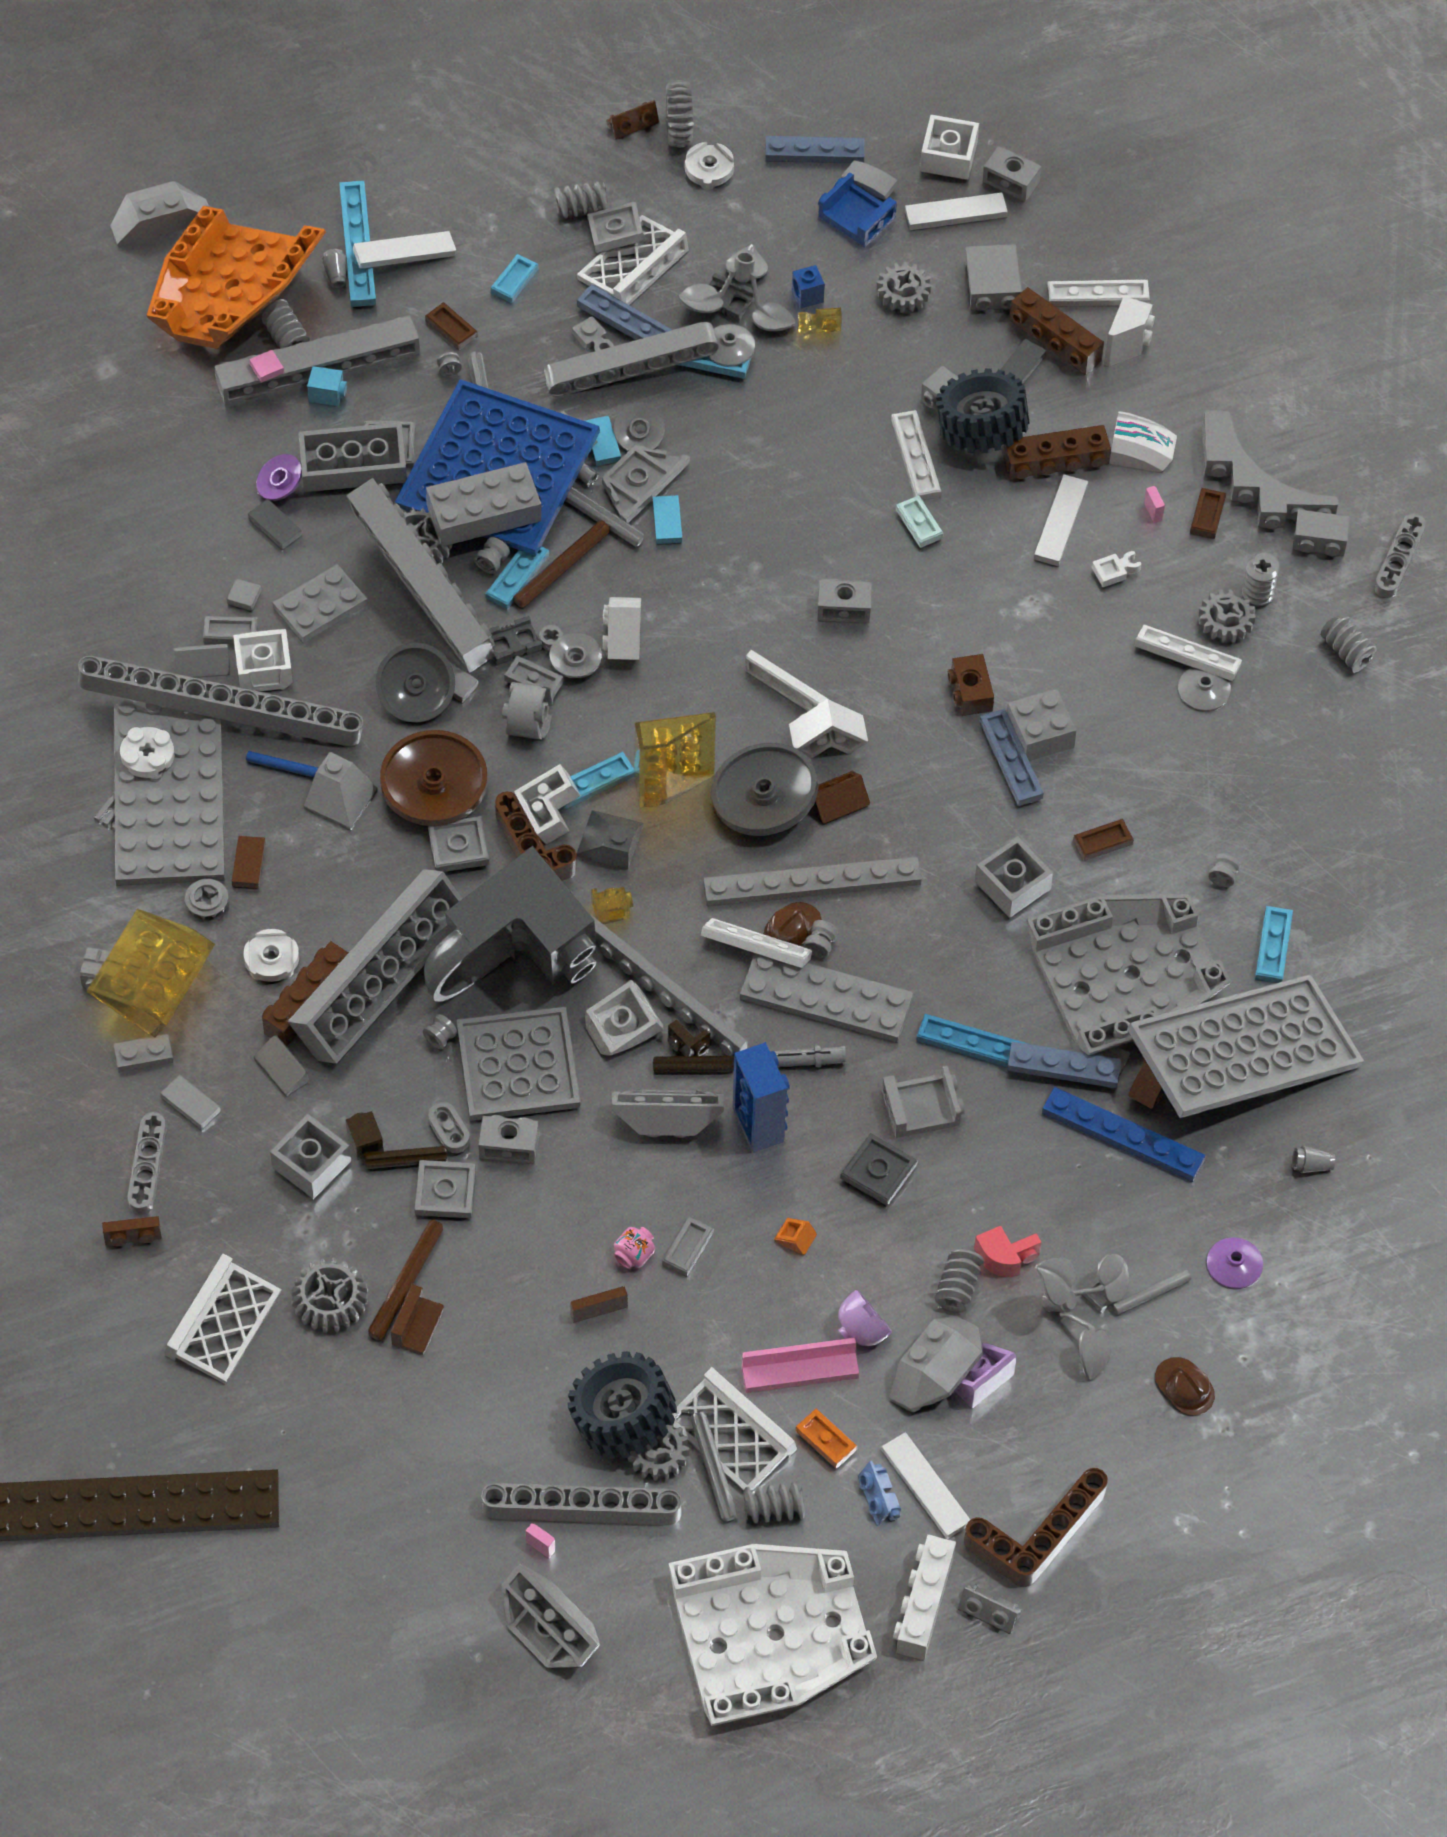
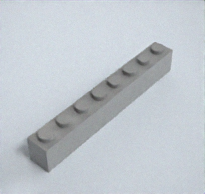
M410 315L397 317L393 320L371 324L363 328L347 330L343 333L324 336L320 339L298 343L282 349H274L275 355L284 367V373L262 383L250 366L249 359L258 355H251L243 359L216 365V382L226 405L306 384L309 381L313 366L341 370L344 374L420 354L419 337Z

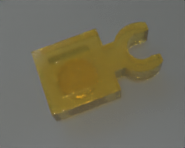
M841 307L816 309V314L808 312L798 313V330L800 332H806L813 328L816 329V333L841 331Z

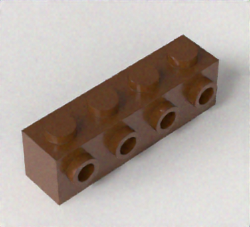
M1029 287L1011 301L1009 320L1084 375H1087L1102 361L1104 341Z
M1104 425L1025 436L1020 440L1013 439L1014 444L1009 447L1005 444L1003 446V458L1009 479H1024L1029 476L1050 475L1055 472L1101 467L1109 464L1111 446Z
M332 941L325 948H320L308 967L305 966L299 971L296 980L291 986L288 985L282 990L279 999L274 1005H269L262 1014L264 1034L270 1038L277 1035L287 1047L297 1036L288 1020L349 952Z

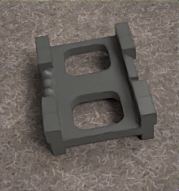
M714 273L709 285L722 289L727 278ZM730 282L725 294L721 297L723 307L718 312L722 311L723 314L726 313L727 317L740 322L743 314L751 302L754 301L752 288L742 285L740 288L739 285ZM734 297L747 301L742 309L738 310L729 305Z
M530 616L514 620V624L502 626L501 629L499 626L489 629L493 641L506 639L510 647L509 650L500 653L496 652L493 647L496 665L512 661V657L516 658V656H522L524 653L530 655L542 651V642L538 639L531 624ZM528 630L532 633L534 641L523 645L519 642L517 634Z

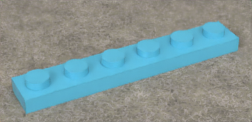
M364 181L339 182L351 307L376 305L373 267L360 269L353 251L355 243L370 242Z

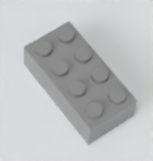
M402 422L299 432L304 492L359 487L371 478L375 480L377 485L381 483L383 485L405 483L407 480Z
M526 462L426 487V505L441 547L541 521V502Z

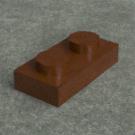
M159 1216L102 1222L105 1245L123 1246L131 1242L150 1243L154 1240L162 1239Z

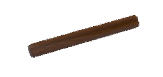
M603 520L598 521L514 595L515 604L523 608L604 538L610 531L609 525Z
M436 1220L428 1222L368 1329V1335L371 1338L381 1340L440 1237L443 1231L442 1223Z

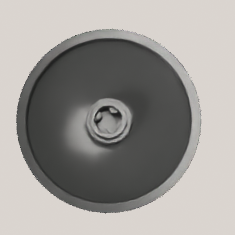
M782 743L755 744L734 753L719 767L711 786L712 802L721 821L737 832L754 836L775 834L794 826L809 813L818 794V779L812 762L800 750Z

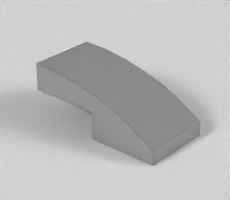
M855 160L841 175V178H844L849 172L854 174L855 185L863 188L875 198L884 200L899 185L898 180L888 173Z

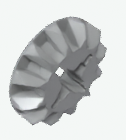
M213 879L198 880L191 884L185 893L186 908L191 911L193 916L199 915L203 919L206 916H213L215 918L217 913L220 911L224 912L225 906L228 903L227 889L222 883ZM203 892L208 898H211V905L203 901Z

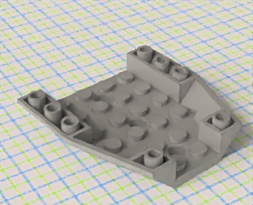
M1189 894L1101 895L1027 919L1035 959L1074 1043L1076 1041L1079 1048L1086 1054H1095L1132 1042L1134 1040L1127 1030L1130 1023L1205 1003L1231 984V980L1221 960L1213 961L1197 928L1199 914ZM1184 955L1189 961L1187 963H1179L1175 960V957ZM1127 971H1134L1139 975V977L1136 979H1129L1124 975V973ZM1084 987L1088 990V993L1086 995H1078L1074 992V989Z

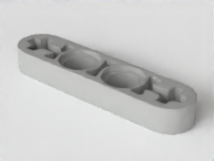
M1415 513L1408 514L1403 519L1376 579L1375 591L1379 596L1391 598L1398 592L1424 535L1426 521L1421 515ZM1413 524H1415L1417 526L1415 527L1412 535L1409 533V529ZM1400 542H1407L1412 548L1403 550L1398 544ZM1398 561L1403 567L1401 569H1393L1389 563ZM1389 576L1392 578L1391 585L1385 587L1383 585L1386 584Z
M157 1112L145 1114L140 1122L128 1190V1204L131 1211L136 1214L148 1213L153 1208L167 1131L165 1118ZM156 1122L158 1126L155 1127L154 1137H151L149 1126ZM152 1145L157 1148V1151L152 1156H146L142 1154V1149ZM142 1170H149L153 1173L152 1177L145 1181L140 1180L137 1175ZM140 1189H143L145 1200L142 1201V1204H137L136 1200H139Z

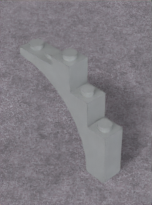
M1230 411L1204 412L1202 424L1204 476H1230L1231 501L1242 503L1257 502L1258 527L1284 528L1286 519L1296 520L1298 510L1329 514L1337 513L1338 497L1317 495L1295 489L1263 471L1248 456L1239 443L1233 429Z

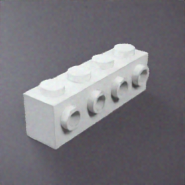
M927 1535L925 1544H919L915 1559L920 1561L918 1570L912 1569L908 1583V1587H912L910 1597L904 1596L900 1613H904L905 1616L903 1623L897 1622L893 1639L898 1640L896 1653L925 1661L952 1566L956 1542Z

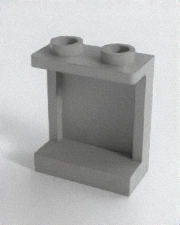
M1016 244L966 247L964 263L965 270L968 272L970 309H1010L1011 301L1022 292Z
M948 1066L942 1067L941 1074L896 1083L894 1075L883 1077L882 1093L895 1138L960 1126L961 1115L965 1114L962 1098L957 1099L955 1092L958 1090L955 1074L950 1075Z

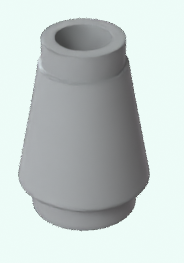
M340 249L327 250L323 254L322 264L331 287H344L346 285V255Z
M1302 1146L1301 1148H1295L1293 1151L1292 1167L1294 1170H1299L1300 1173L1333 1170L1335 1167V1155Z

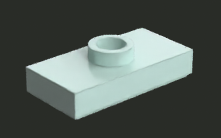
M920 496L896 504V511L920 548L943 539L942 530Z

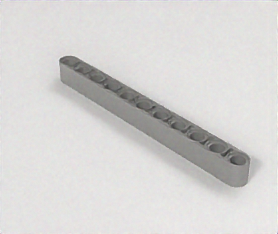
M85 656L78 662V685L88 691L344 746H355L361 741L363 719L355 712L96 656Z

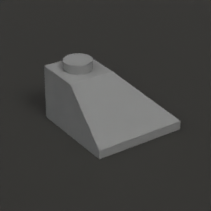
M329 752L316 771L304 809L351 831L377 793L378 788L353 762Z

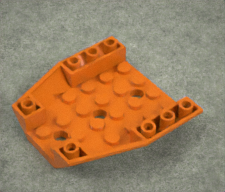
M202 206L165 257L146 316L177 341L218 349L247 322L254 319L265 307L273 303L280 296L326 231L322 228L304 225L295 237L233 225L229 223L223 209Z

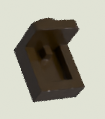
M676 1019L668 1025L667 1040L675 1051L679 1050L684 1056H701L710 1047L711 1033L705 1029L696 1037H693Z

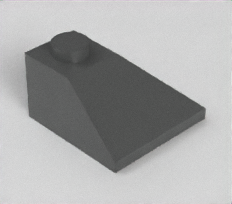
M592 810L577 851V857L629 869L644 823Z

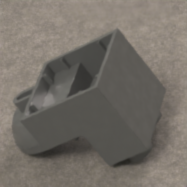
M533 846L445 912L447 926L432 936L424 945L430 953L425 962L424 979L428 993L435 1001H445L462 993L509 957L514 961V954L521 950L529 955L553 985L565 976L571 983H575L585 977L597 963L592 957L596 953L595 920Z

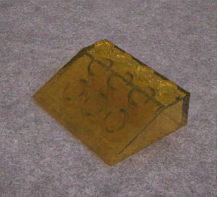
M715 712L635 722L634 781L639 808H654L667 804L714 775Z
M137 908L86 992L155 1038L169 1023L215 943L190 927Z

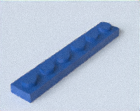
M1056 1087L1053 1088L1042 1108V1114L1192 1182L1205 1160V1154Z

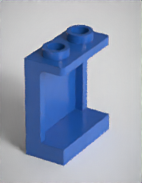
M850 172L844 178L838 179L834 187L828 193H824L818 201V217L863 247H866L896 218L897 202L890 197L881 202L855 185L854 174Z

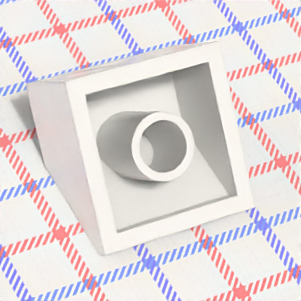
M1123 297L1108 334L1105 366H1112L1139 356L1144 345L1149 346L1153 334L1151 329L1155 320V316L1151 315L1152 304Z

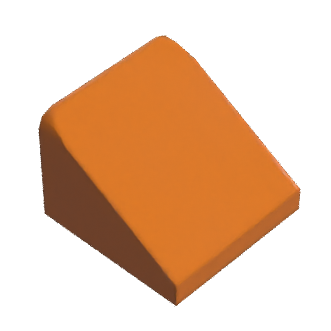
M787 1218L774 1240L799 1254L805 1255L817 1233L809 1221Z

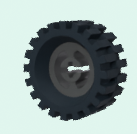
M985 368L982 373H978V369L971 370L970 375L966 376L965 373H961L958 375V380L953 378L948 380V386L942 385L940 393H937L936 405L941 435L950 447L955 445L956 450L962 451L964 448H967V453H975V450H981V453H988V449L994 448L995 451L1002 450L1001 445L1005 444L1007 447L1013 445V439L1020 440L1023 437L1022 432L1026 433L1028 430L1030 419L1025 386L1022 384L1021 379H1015V375L1012 373L1005 375V371L1000 369L996 373H992V368Z
M623 1351L619 1358L616 1357L615 1353L607 1355L608 1360L603 1363L600 1358L593 1362L595 1367L591 1370L585 1367L581 1371L583 1379L575 1378L572 1383L575 1390H569L568 1394L570 1415L590 1450L593 1448L596 1454L602 1456L605 1452L608 1458L613 1459L616 1458L617 1453H620L622 1458H629L631 1451L636 1450L639 1455L645 1452L643 1447L647 1444L652 1448L658 1444L656 1438L659 1435L664 1438L669 1433L666 1425L673 1426L675 1421L673 1414L677 1413L675 1396L660 1366L656 1365L655 1361L650 1357L645 1359L642 1353L636 1352L632 1358L629 1351ZM634 1400L641 1401L638 1407ZM610 1412H612L614 1418H608Z

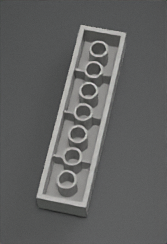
M371 478L347 495L354 515L464 667L471 673L495 656L493 650L495 643L491 638V632L484 623L480 624L474 608L470 603H465L462 598L463 594L455 583L451 584L441 563H436L426 543L422 544L418 538L417 530L411 523H407L397 503L393 504L385 486L382 483L377 485L375 480Z
M423 869L288 1020V1023L317 1061L337 1064L425 964L430 955L424 947L425 943L447 926L445 912L463 899L443 871Z

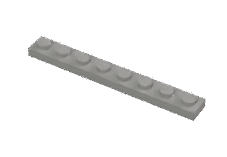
M918 857L706 877L704 878V890L707 906L916 886L921 885L922 879Z
M591 915L595 920L596 946L599 947L605 957L615 960L626 974H632L636 977L643 988L648 991L652 990L657 994L661 1002L667 1007H673L679 1012L685 1022L694 1024L700 1032L707 1029L711 1033L710 1040L712 1039L727 1056L734 1057V1053L747 1049V1040Z

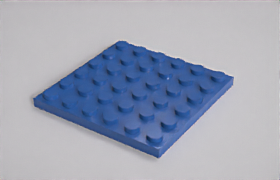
M460 379L395 503L402 510L408 512L413 507L415 511H420L424 508L425 512L429 513L426 505V487L526 462L541 502V521L481 537L500 539L509 547L536 556L600 433V427Z

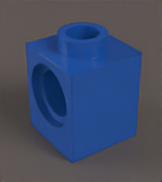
M814 265L792 271V292L800 309L824 303L825 283L817 266Z

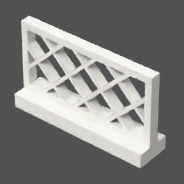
M641 215L639 217L641 226L644 225L651 229V232L643 233L645 240L652 239V244L638 246L637 242L634 247H618L609 251H602L577 274V279L588 286L593 284L630 305L689 251L686 232L680 229L673 232ZM655 238H668L662 243H655ZM653 251L648 257L639 258V253ZM636 254V259L624 261L621 259L622 255ZM618 256L617 262L604 263L608 257ZM637 266L632 272L623 273L622 268ZM619 269L620 274L605 276V270ZM602 271L601 277L591 278L588 276L592 272ZM620 281L613 289L606 286V283Z
M222 1254L167 1343L165 1356L174 1361L178 1358L226 1384L282 1289L232 1263L233 1259ZM234 1273L244 1278L246 1287L231 1290L229 1279ZM264 1289L272 1294L268 1301L256 1304L253 1291ZM248 1292L252 1305L237 1308L233 1296ZM229 1297L232 1310L217 1313L216 1300ZM263 1308L262 1312L259 1314L258 1309ZM254 1310L256 1322L251 1325L242 1326L239 1314ZM234 1315L238 1328L223 1331L219 1318ZM215 1320L218 1333L203 1336L202 1323ZM240 1333L242 1345L237 1348L228 1349L225 1337ZM220 1338L224 1351L209 1354L205 1341ZM201 1343L204 1356L194 1358L186 1354L185 1351L189 1345ZM236 1354L232 1360L230 1355ZM226 1356L229 1366L224 1374L213 1368L212 1359Z
M711 1367L704 1374L705 1379L677 1406V1413H674L673 1416L676 1420L683 1412L714 1411V1425L709 1426L711 1431L714 1430V1441L718 1454L719 1450L735 1449V1463L721 1462L724 1473L741 1490L744 1491L745 1487H749L751 1492H753L786 1456L790 1457L797 1450L795 1441ZM705 1389L714 1395V1405L698 1406V1396ZM718 1400L724 1405H718ZM718 1411H732L735 1424L718 1425ZM738 1418L742 1420L744 1423L738 1424ZM674 1421L673 1428L681 1427L683 1429L682 1436H687L688 1442L701 1453L695 1432L694 1437L689 1433L694 1431L693 1426H681L677 1421ZM735 1429V1443L718 1444V1430ZM739 1429H752L755 1432V1442L739 1443ZM759 1437H761L765 1442H759ZM772 1447L778 1453L771 1461L759 1462V1448ZM755 1448L756 1462L739 1463V1449ZM756 1467V1477L746 1485L739 1478V1468Z

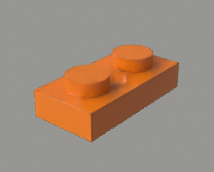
M817 1408L796 1426V1432L836 1469L857 1451V1445Z

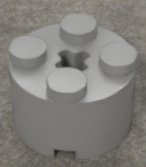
M512 682L509 690V703L504 704L502 711L503 719H507L506 734L533 739L545 738L552 719V714H548V705L553 706L552 689L545 686Z

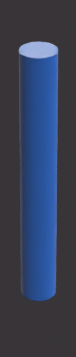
M248 751L246 761L310 777H315L318 767Z

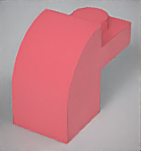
M998 1226L977 1235L974 1250L983 1257V1265L988 1271L1001 1277H1014L1020 1275L1022 1262L1024 1264L1030 1263L1040 1255L1041 1241L1036 1233L1011 1244L1002 1226Z

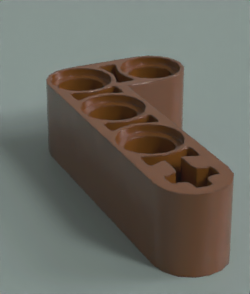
M508 791L498 794L495 799L496 820L515 857L517 858L525 850L533 846L561 881L573 877L577 871L576 850L572 846L565 844L545 850L516 794Z

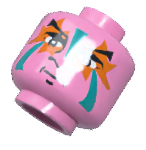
M628 1227L614 1243V1257L627 1269L632 1267L641 1268L655 1252V1245L652 1242L654 1236L644 1227L640 1229Z

